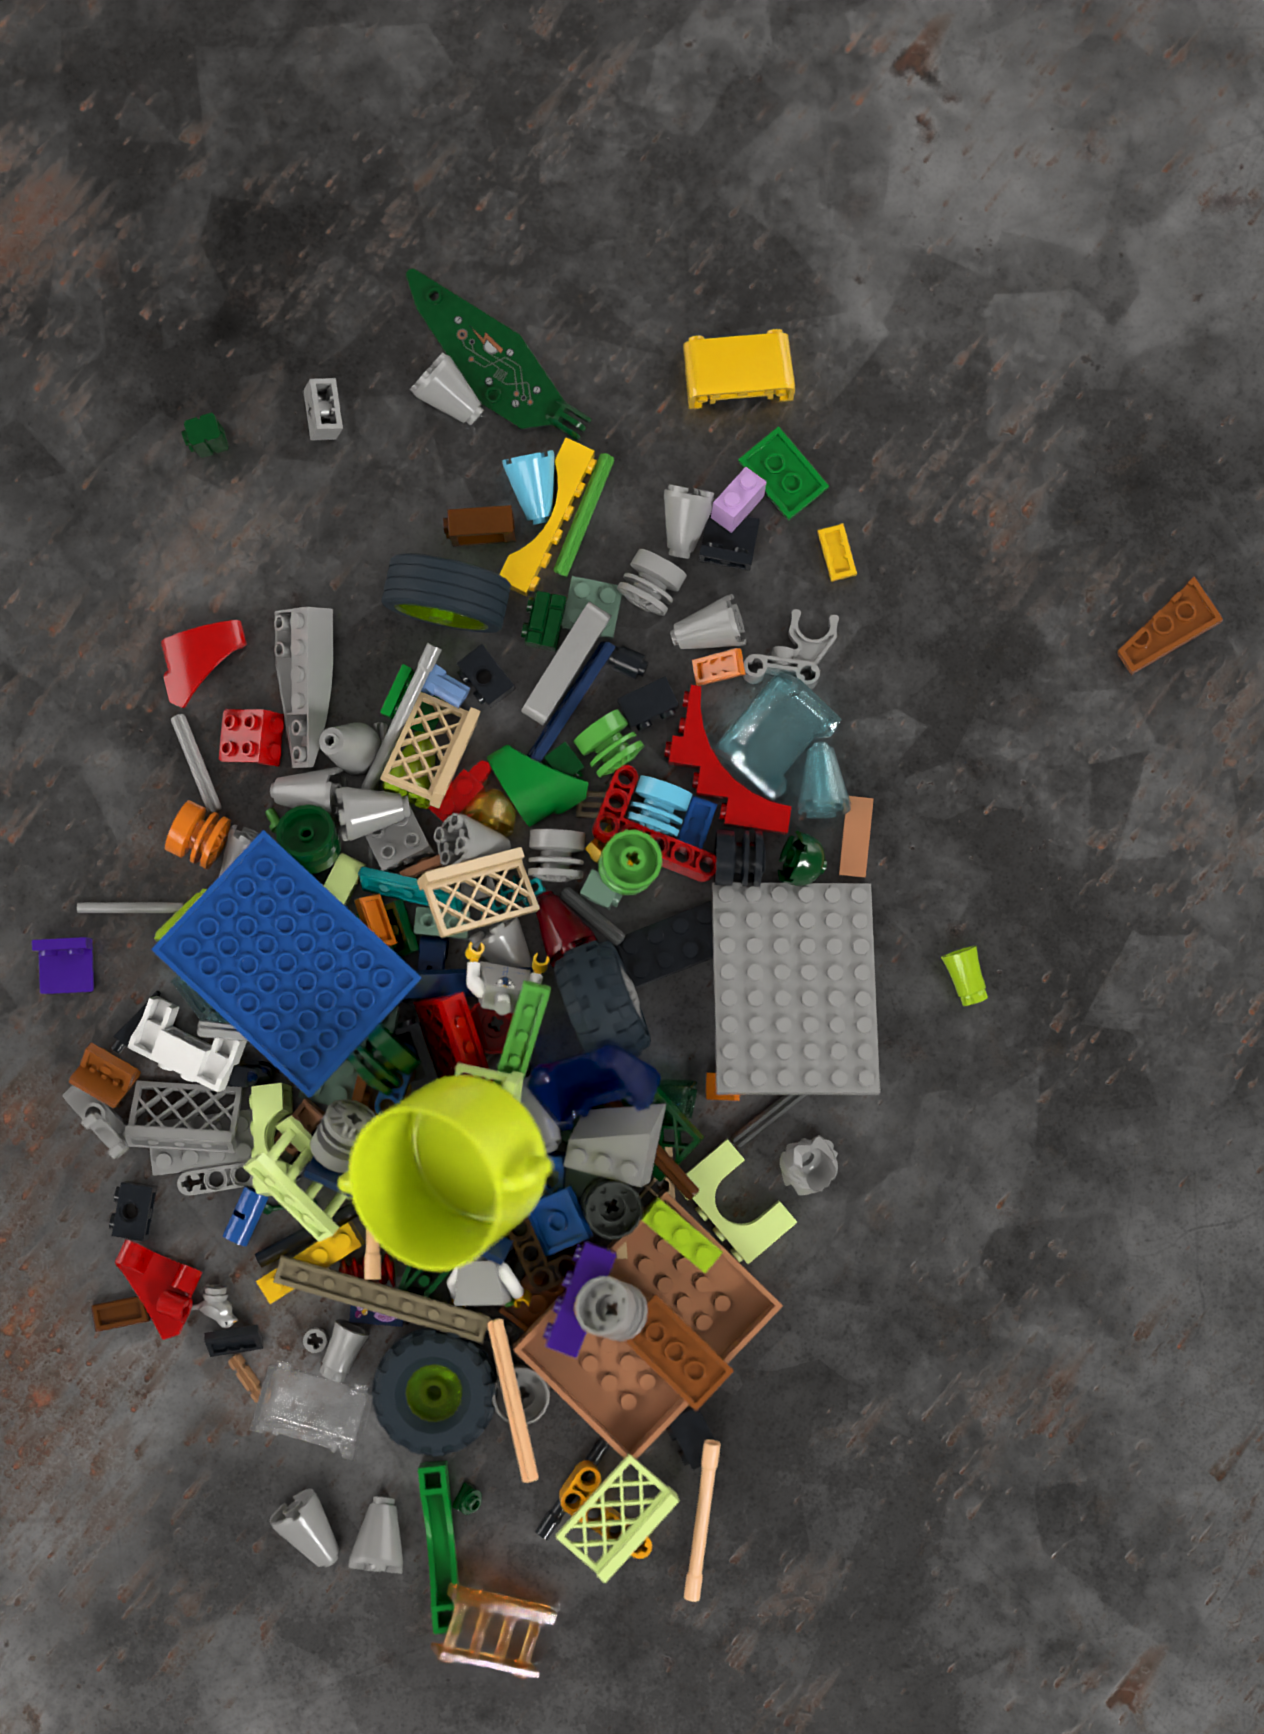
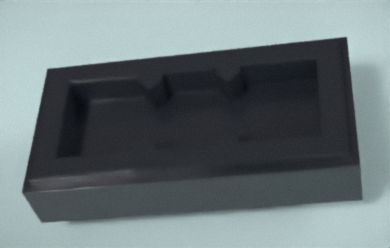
M258 1325L204 1333V1341L210 1357L263 1349V1338Z

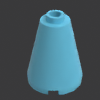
M553 450L547 451V457H545L544 452L511 458V464H509L508 459L502 460L504 470L527 521H533V525L548 522V516H551L553 512Z

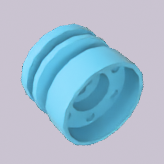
M641 775L635 793L645 800L643 803L631 802L630 807L640 811V813L627 812L625 819L645 826L650 830L653 829L665 835L677 837L679 830L670 826L669 823L682 825L683 820L674 815L673 812L674 810L687 811L692 793L668 782Z

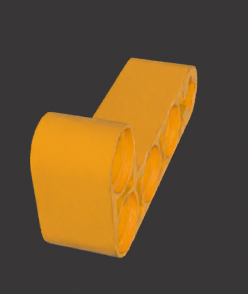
M589 1460L579 1462L559 1491L562 1508L571 1516L595 1492L601 1482L600 1473L593 1462ZM593 1471L594 1476L589 1481L581 1480L582 1473ZM571 1493L579 1495L578 1500L573 1504L565 1502L566 1497ZM610 1506L605 1507V1520L621 1519V1513ZM589 1508L585 1513L586 1522L602 1521V1513L597 1518H589L587 1516L588 1512L593 1508ZM625 1524V1530L630 1524ZM602 1526L589 1527L603 1537ZM605 1526L606 1539H617L622 1534V1530L618 1533L610 1532L611 1526ZM649 1535L643 1541L644 1544L639 1545L631 1556L643 1559L650 1554L652 1542Z

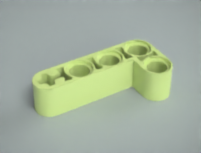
M341 853L324 886L347 907L360 881L358 872L362 866L366 867V864Z

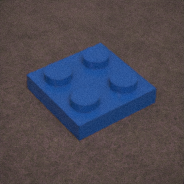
M571 1186L539 1199L532 1212L528 1215L545 1256H549L594 1236Z

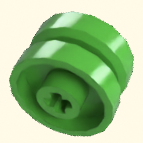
M625 830L614 835L603 848L598 860V871L603 883L611 891L621 895H635L644 891L658 876L662 866V853L657 842L648 834L638 830ZM628 860L632 861V866L627 864Z

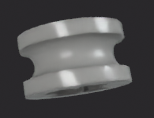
M314 1327L304 1335L303 1344L307 1351L318 1353L327 1346L329 1337L324 1329ZM312 1333H316L317 1337L323 1338V1342L319 1343L320 1347H315L314 1343H309V1338L313 1337Z

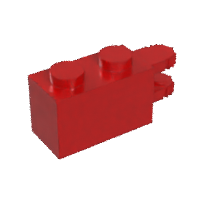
M479 761L469 772L463 769L450 783L440 808L430 805L428 809L442 822L453 813L464 814L486 790L482 784L492 773L489 762Z

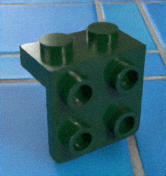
M396 900L385 905L384 907L397 944L389 947L401 958L419 950L403 900Z

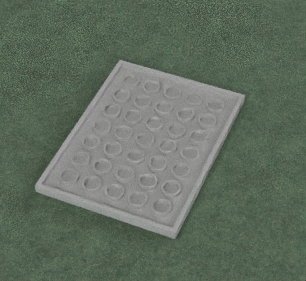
M712 882L716 1095H879L880 1080L871 884L811 883L796 886L788 883H761L760 887H755L753 883H747V886H742V883L733 882L732 886L714 885V882Z

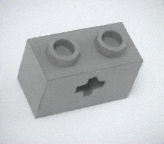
M336 378L309 379L303 392L310 440L337 439L343 426Z

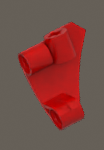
M229 620L199 626L174 634L161 641L168 669L164 673V682L169 702L185 708L196 689L208 674L233 651L247 645L240 620Z
M125 1239L115 1260L116 1266L121 1270L141 1300L162 1340L180 1335L192 1308V1295L203 1272Z

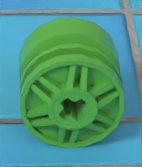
M618 709L597 720L573 741L583 756L596 752L597 756L590 762L592 768L604 763L596 772L599 778L615 773L623 765H628L644 748L641 740L629 745L637 736L635 732L622 736L621 732L626 728L628 722Z

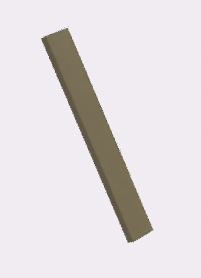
M284 1255L280 1257L273 1281L277 1284L446 1333L451 1332L459 1335V1337L480 1343L484 1341L488 1327L487 1323L490 1320V1315L454 1306L370 1280H364L360 1277Z

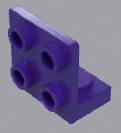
M92 938L32 940V951L39 952L41 994L94 991Z

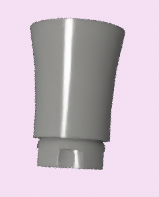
M336 1319L327 1351L322 1360L323 1365L319 1371L322 1376L329 1380L343 1383L370 1333L357 1324Z

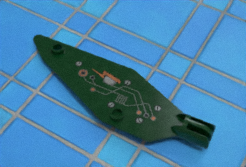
M412 268L406 272V278L417 310L446 354L452 358L481 404L521 429L553 425L579 441L581 436L563 425L562 422L565 421L584 433L586 427L569 416L568 412L589 424L592 418L564 401L520 334L418 270ZM433 294H439L437 300H431Z

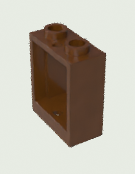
M512 505L447 509L448 517L443 518L444 534H446V539L451 540L453 546L516 542Z

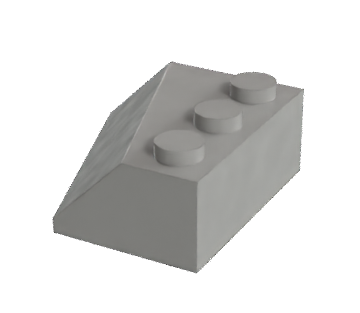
M666 1104L584 1110L569 1139L564 1166L639 1187L650 1183Z

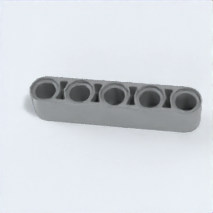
M590 601L587 603L523 706L522 713L539 724L545 725L612 615Z

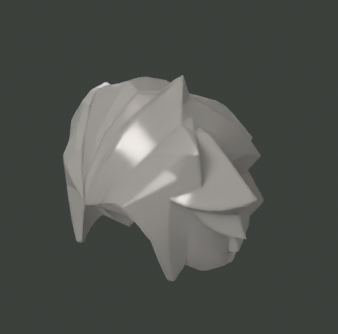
M818 1134L811 1140L802 1138L798 1143L787 1144L785 1152L781 1153L779 1164L785 1186L792 1185L798 1195L821 1192L824 1188L829 1187L831 1179H835L838 1171V1162L836 1160L838 1153L833 1149V1143Z

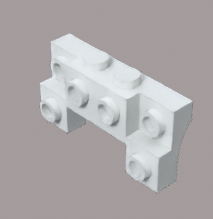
M159 996L149 998L142 1019L132 1034L127 1048L157 1062L158 1066L162 1069L174 1070L180 1073V1077L184 1080L196 1081L216 1092L225 1090L233 1066L239 1064L247 1041L215 1038L211 1045L173 1026L179 1006Z

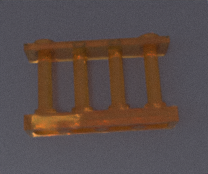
M450 1583L447 1595L456 1607L444 1645L431 1643L430 1648L436 1654L437 1659L446 1663H453V1660L512 1672V1675L521 1679H528V1676L538 1678V1670L530 1663L540 1627L544 1626V1623L554 1625L557 1613L549 1605ZM471 1606L479 1608L481 1612L469 1650L457 1648L455 1644L465 1611ZM495 1612L503 1613L506 1618L495 1654L481 1653V1646L491 1615H494ZM521 1617L529 1619L530 1626L518 1661L505 1658L515 1623Z

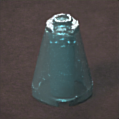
M825 742L814 743L807 750L798 801V813L802 815L803 812H806V817L832 818L836 817L837 811L843 810L844 815L851 810V802L834 748L828 746V743Z

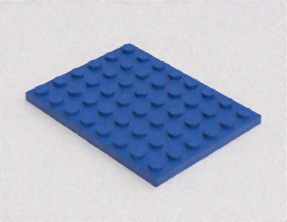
M264 830L151 949L309 1098L322 1087L348 1059V1056L363 1043L375 1027L390 1014L422 979L415 970Z

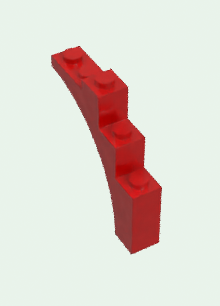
M691 685L690 692H684L682 707H688L686 718L681 717L679 733H684L683 737L673 735L672 742L666 741L664 757L669 758L668 765L700 769L699 773L694 772L692 788L697 789L696 795L727 800V804H721L719 818L724 819V826L787 835L792 806L772 802L752 793L737 782L721 765L709 744L703 727L701 686Z

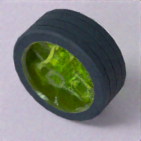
M397 554L390 559L382 603L386 608L395 613L422 622L464 631L494 633L502 629L511 584L499 574L467 563L429 555Z

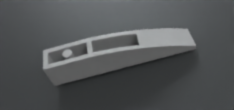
M301 607L275 611L274 652L292 767L308 768L314 766L320 747L319 738L324 731L328 715L333 673V609Z

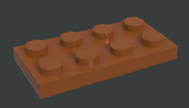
M654 1293L646 1302L648 1312L643 1328L637 1335L625 1340V1342L697 1411L734 1370Z

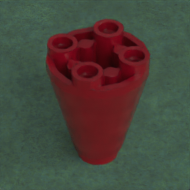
M553 891L544 892L536 898L540 908L536 912L546 956L549 957V962L553 969L555 968L556 961L564 957L565 952L585 943L598 941L593 931L558 895H554Z

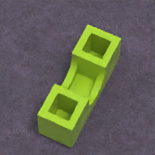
M658 1196L642 1214L641 1220L704 1273L709 1270L723 1253L714 1243L691 1226Z

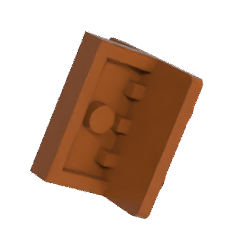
M91 1042L85 1049L80 1066L70 1077L69 1083L106 1105L115 1108L140 1077L141 1071Z

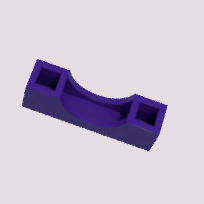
M585 1240L583 1246L578 1244L572 1259L577 1261L573 1272L568 1270L562 1286L567 1287L563 1298L558 1296L552 1311L557 1313L553 1324L547 1323L542 1337L547 1339L546 1347L577 1359L587 1332L577 1320L574 1312L576 1297L583 1286L592 1279L609 1276L617 1255L615 1251Z

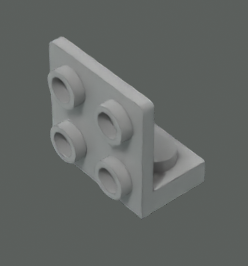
M411 807L410 817H404L403 821L365 835L381 870L400 875L399 871L417 864L420 859L436 856Z

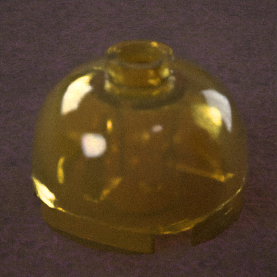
M490 789L478 793L467 804L463 812L468 817L501 833L505 837L511 836L516 824L514 805L499 790Z

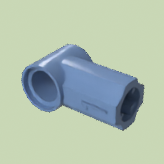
M435 664L421 692L430 696L435 695L459 709L465 701L470 688L447 675L443 668Z

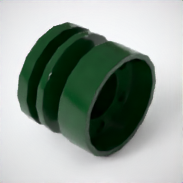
M379 1023L367 1036L374 1048L369 1050L365 1046L359 1045L357 1049L364 1058L362 1059L352 1052L348 1056V1060L356 1069L357 1074L367 1084L381 1091L386 1096H390L394 1090L387 1083V1080L399 1087L401 1081L395 1072L399 1070L406 1075H410L421 1061L398 1037Z

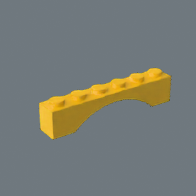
M567 437L555 458L558 492L552 515L544 529L533 541L508 556L499 574L510 582L511 590L526 597L530 591L535 592L540 581V577H537L541 567H547L552 556L549 553L552 544L557 545L563 534L560 528L564 520L567 522L570 520L574 511V507L571 505L575 497H581L586 486L583 480L587 473L592 474L597 460L594 459V450Z

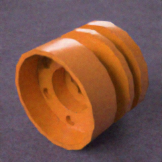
M188 800L178 812L169 830L165 842V850L183 858L192 849L190 862L196 864L200 860V867L208 870L224 849L231 827V820L225 816L219 820V814L213 812L205 821L206 808Z

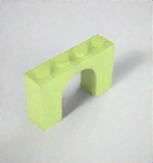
M726 1138L685 1174L700 1190L693 1198L699 1205L695 1210L704 1221L709 1218L716 1227L712 1230L722 1242L725 1239L733 1246L730 1252L739 1262L745 1260L749 1264L794 1226L797 1221L779 1200L758 1218L748 1223L731 1222L719 1213L715 1204L716 1189L721 1180L745 1160Z

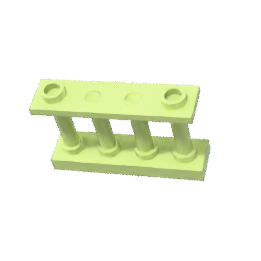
M291 1115L276 1124L275 1128L282 1136L266 1155L262 1152L249 1159L244 1168L320 1242L334 1235L339 1227L332 1221V1217L346 1198L349 1201L352 1198L337 1192L325 1210L322 1211L313 1202V1199L323 1185L313 1181L304 1193L294 1183L296 1177L314 1155L310 1147L312 1135L303 1127L300 1121ZM291 1142L301 1154L285 1174L275 1164V1161Z

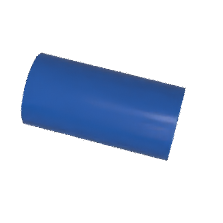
M245 1186L222 1236L231 1242L247 1247L269 1196L256 1194L254 1188Z

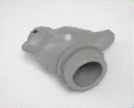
M206 1285L205 1292L203 1293L204 1300L193 1304L191 1310H200L208 1317L216 1320L223 1328L231 1327L234 1322L238 1321L232 1313V1304L227 1300V1287L224 1285Z

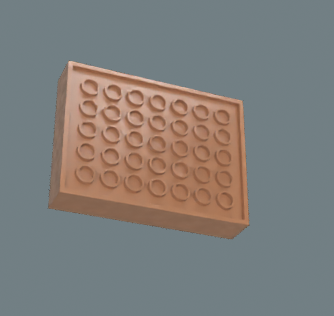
M662 1189L642 1210V1214L658 1196L691 1226L714 1243L723 1253L709 1270L704 1273L640 1220L639 1225L631 1234L616 1240L614 1239L606 1247L616 1252L625 1242L627 1243V1258H615L608 1277L631 1284L639 1289L646 1302L656 1293L728 1364L783 1305L666 1190ZM565 1289L564 1292L560 1295V1297L563 1298L566 1289ZM576 1297L575 1305H574V1312H575V1315H576V1318H577L576 1309H575V1307H576V1301H577V1297ZM555 1300L513 1343V1350L623 1458L630 1453L637 1459L689 1404L625 1341L610 1340L591 1334L586 1330L587 1333L577 1359L546 1347L547 1339L542 1337L547 1323L553 1324L557 1313L552 1312Z

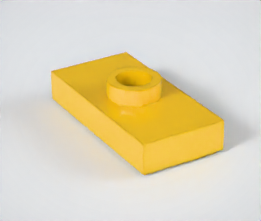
M844 524L818 530L817 533L830 581L833 582L856 576L857 572Z

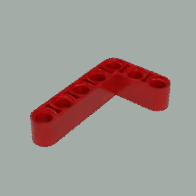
M623 765L617 769L610 780L592 827L595 839L607 844L614 835L625 830L641 831L648 834L660 845L662 867L700 882L710 880L716 873L717 857L715 855L623 818L636 786L638 774L635 768L630 765ZM624 775L628 777L630 784H622L618 776ZM609 800H618L621 803V808H613L609 804ZM600 823H608L612 831L604 832L600 828ZM674 853L684 854L686 862L677 861ZM699 863H707L710 866L711 871H702L699 867Z

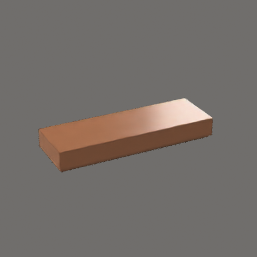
M846 796L838 875L866 877L874 798Z

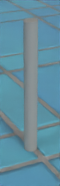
M78 902L77 913H176L185 903Z

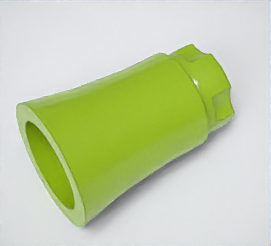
M976 945L950 952L941 957L963 1006L976 1004L988 998Z

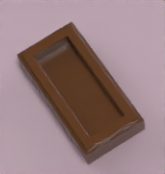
M138 1296L91 1305L96 1332L150 1321V1316Z

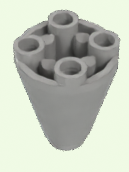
M443 352L410 388L416 398L462 423L466 421L471 425L484 411L480 407L481 403L452 358Z
M669 484L668 489L664 491L667 548H670L669 555L690 558V552H693L716 498H713L714 493L694 488V493H688L689 488Z
M351 787L336 788L338 804H341L338 806L343 841L358 839L403 821L404 817H410L408 795L401 796V793Z
M453 813L434 832V840L437 842L440 862L446 866L507 851L511 848L509 839L465 814Z
M518 917L480 927L481 931L469 938L477 951L480 943L484 944L485 948L482 956L492 964L514 968L532 967V959Z
M373 1497V1504H369L351 1551L348 1568L364 1570L365 1567V1571H386L388 1573L402 1574L403 1555L397 1507L394 1506L395 1499Z

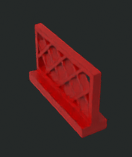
M458 992L451 996L420 999L414 1002L440 1079L455 1076L454 1071H456L458 1063L489 1069L464 992ZM426 1008L431 1012V1017L428 1015ZM438 1020L443 1024V1029L437 1024ZM435 1034L440 1038L439 1042L436 1040ZM446 1045L452 1050L451 1054L445 1049ZM443 1059L448 1063V1068L444 1064ZM463 1072V1075L473 1076L472 1074Z

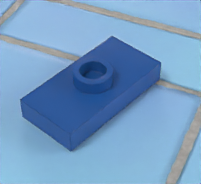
M692 796L677 840L702 849L718 804Z

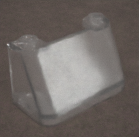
M277 1360L276 1364H270L266 1372L250 1430L263 1434L264 1430L272 1431L274 1429L273 1434L277 1436L279 1434L330 1448L332 1452H336L339 1448L343 1458L355 1461L361 1450L374 1396L370 1392L371 1387L360 1383H355L354 1387L293 1369V1364Z

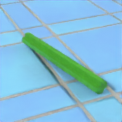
M601 453L554 566V572L558 575L567 576L569 574L614 463V457L609 454Z

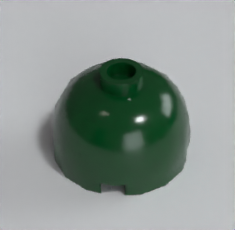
M796 831L797 835H790L783 846L779 858L780 862L784 861L783 871L778 869L779 880L784 883L803 886L811 884L819 875L824 873L827 860L825 859L822 844L816 838Z

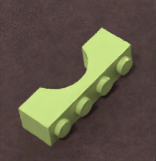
M284 1083L251 1086L252 1094L249 1096V1105L252 1109L253 1121L250 1123V1130L254 1137V1147L251 1151L252 1158L262 1152L266 1155L274 1146L276 1124L293 1113L292 1086ZM280 1157L275 1161V1164L285 1174L292 1166ZM253 1177V1187L256 1190V1194L272 1196Z

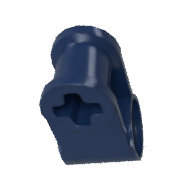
M421 935L418 970H430V968L433 970L445 969L449 938Z

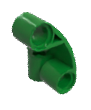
M506 744L486 757L505 792L529 827H532L552 813L561 814L586 799L588 781L548 767L524 755L510 745Z

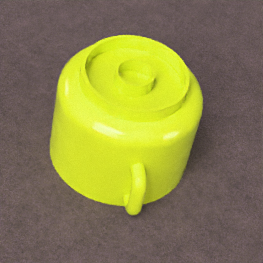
M456 1075L429 1083L366 1125L355 1141L350 1157L349 1171L338 1179V1187L342 1192L352 1194L355 1207L362 1222L380 1245L392 1255L419 1268L449 1270L474 1260L532 1212L543 1193L546 1176L552 1171L553 1165L551 1160L546 1157L544 1142L534 1119L517 1098L506 1089L489 1080L469 1075Z

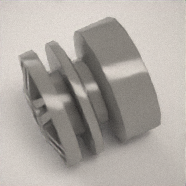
M638 549L630 564L638 575L625 573L623 578L628 583L620 582L617 590L635 606L645 611L665 616L668 608L663 603L671 604L673 598L665 590L678 592L687 575L667 559L651 551Z
M558 829L530 830L529 848L541 851V856L528 858L529 863L540 864V868H529L528 876L549 882H568L575 879H583V871L572 870V866H584V861L572 858V853L584 851V832Z
M342 1099L330 1104L310 1141L311 1152L316 1160L324 1167L335 1172L346 1173L349 1171L350 1157L355 1141L365 1126L376 1118L374 1112L355 1100Z
M609 1277L595 1278L584 1285L577 1296L575 1307L577 1319L585 1330L591 1334L615 1341H625L637 1335L646 1322L648 1312L646 1299L639 1289L631 1284Z
M516 1363L513 1367L518 1389H520V1386H525L526 1392L530 1393L529 1395L526 1394L524 1399H521L526 1424L529 1425L536 1422L545 1413L550 1399V1386L527 1363ZM498 1376L496 1382V1389L498 1390L497 1402L496 1395H493V1404L499 1416L509 1423Z

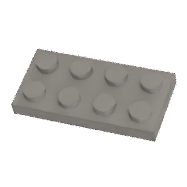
M252 1109L240 1110L235 1138L237 1143L235 1153L150 1148L153 1176L248 1162L252 1158L251 1151L254 1147V1137L250 1130V1123L253 1121ZM219 1113L208 1114L206 1116L209 1120H211ZM196 1116L187 1124L192 1129H199L206 1122L201 1116ZM226 1116L214 1124L218 1130L230 1131L231 1121ZM179 1119L162 1120L161 1123L165 1127H172L179 1122Z

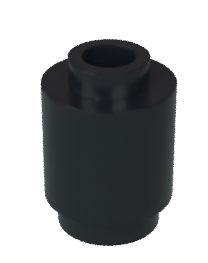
M615 646L607 665L613 667V671L636 680L639 675L644 676L649 662L645 661L646 655L625 646H621V648Z

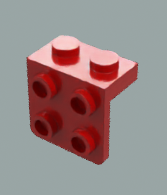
M226 709L223 712L219 760L222 762L257 763L279 767L284 714L265 709Z

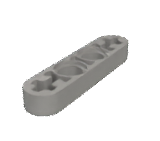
M247 1162L187 1171L179 1176L177 1187L184 1195H197L253 1186V1176L250 1174L249 1180L245 1183L238 1181L236 1172L240 1167H244ZM214 1171L221 1172L224 1177V1182L219 1187L213 1186L209 1180L210 1175ZM200 1173H204V1184L207 1189H202L203 1184L194 1185L193 1191H190L187 1186L184 1187L183 1183L188 1180V1176H191L192 1180L202 1179Z

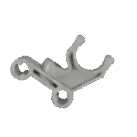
M794 609L791 612V625L788 636L797 649L776 646L772 648L771 656L761 654L749 655L744 661L746 674L742 675L744 680L751 684H757L764 679L765 674L794 678L796 687L802 691L814 689L820 676V670L817 665L836 641L839 617L831 615L828 620L829 632L823 638L812 640L801 634L798 628L801 611ZM752 665H756L760 668L758 669L757 673H753L749 670L751 669ZM807 672L809 677L813 679L807 681L801 673Z
M74 1085L62 1094L66 1102L82 1118V1125L86 1129L91 1128L110 1149L108 1153L113 1159L119 1158L129 1149L124 1137L125 1126H128V1123L118 1116L110 1106ZM93 1107H97L100 1109L101 1115L96 1112L90 1113Z

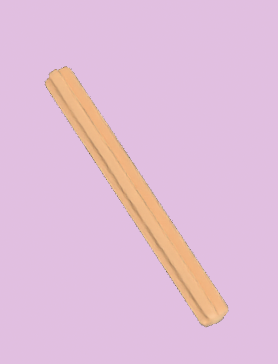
M494 1319L489 1321L487 1326L521 1477L524 1483L533 1482L538 1479V1473L504 1322L502 1319Z

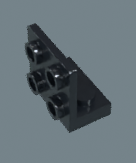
M710 514L705 525L699 561L750 571L760 520L746 516L731 533L714 521Z

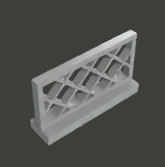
M136 1081L128 1126H125L124 1131L125 1140L129 1147L235 1153L237 1144L235 1138L243 1088L226 1086L225 1090L216 1092L199 1084ZM142 1089L154 1090L157 1096L145 1104L141 1099ZM173 1091L181 1092L184 1097L173 1105L165 1098ZM199 1093H206L210 1099L198 1107L192 1098ZM226 1094L235 1095L234 1103L226 1109L218 1101ZM162 1100L168 1106V1109L156 1117L150 1108ZM186 1102H189L195 1110L185 1118H182L176 1110ZM215 1103L222 1112L209 1120L203 1111ZM145 1111L153 1118L145 1126L136 1125L137 1117ZM173 1113L179 1119V1122L172 1127H165L161 1121ZM200 1115L206 1123L199 1129H192L187 1123ZM226 1116L231 1121L230 1131L218 1130L214 1124Z

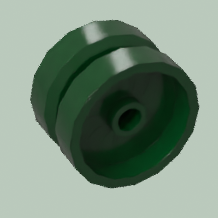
M310 804L300 805L287 811L280 818L276 827V840L278 844L308 872L313 874L324 871L338 859L341 851V839L330 814L323 808Z

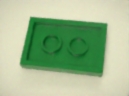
M779 426L738 459L739 464L743 468L747 467L766 481V496L788 521L829 488L826 481Z

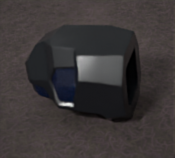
M240 1060L239 1064L233 1066L230 1075V1087L267 1085L274 1079L276 1071L269 1063L264 1061Z

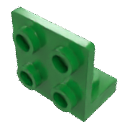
M402 664L380 711L384 717L393 720L415 673L412 668ZM425 702L421 703L420 709L423 715L435 712L432 705ZM439 718L427 721L431 731L436 729ZM422 723L410 727V729L426 732Z

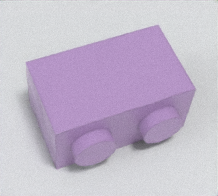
M745 467L713 502L711 518L732 533L764 497L766 481Z

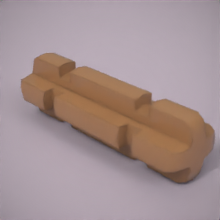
M238 1353L228 1360V1364L232 1370L237 1371L236 1376L247 1392L250 1391L252 1393L250 1396L254 1402L259 1403L268 1396V1393L263 1386L259 1385L261 1382L250 1366L245 1365L246 1360Z

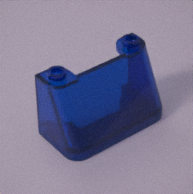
M606 1045L601 1049L548 1064H539L532 1070V1075L526 1086L559 1129L565 1131L573 1128L572 1120L581 1114L582 1117H586L591 1107L626 1098L637 1111L649 1109L660 1083L661 1075L654 1066L615 1045Z

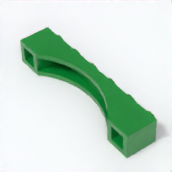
M447 1460L420 1463L418 1467V1477L428 1548L433 1634L461 1632L463 1617Z

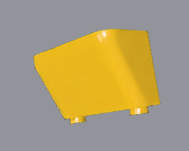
M781 329L769 330L767 334L704 339V336H692L689 338V341L684 343L689 409L702 408V403L707 402L709 399L710 404H715L716 400L761 396L773 399V395L776 394V396L780 397V402L793 401L795 381L788 334L783 333Z

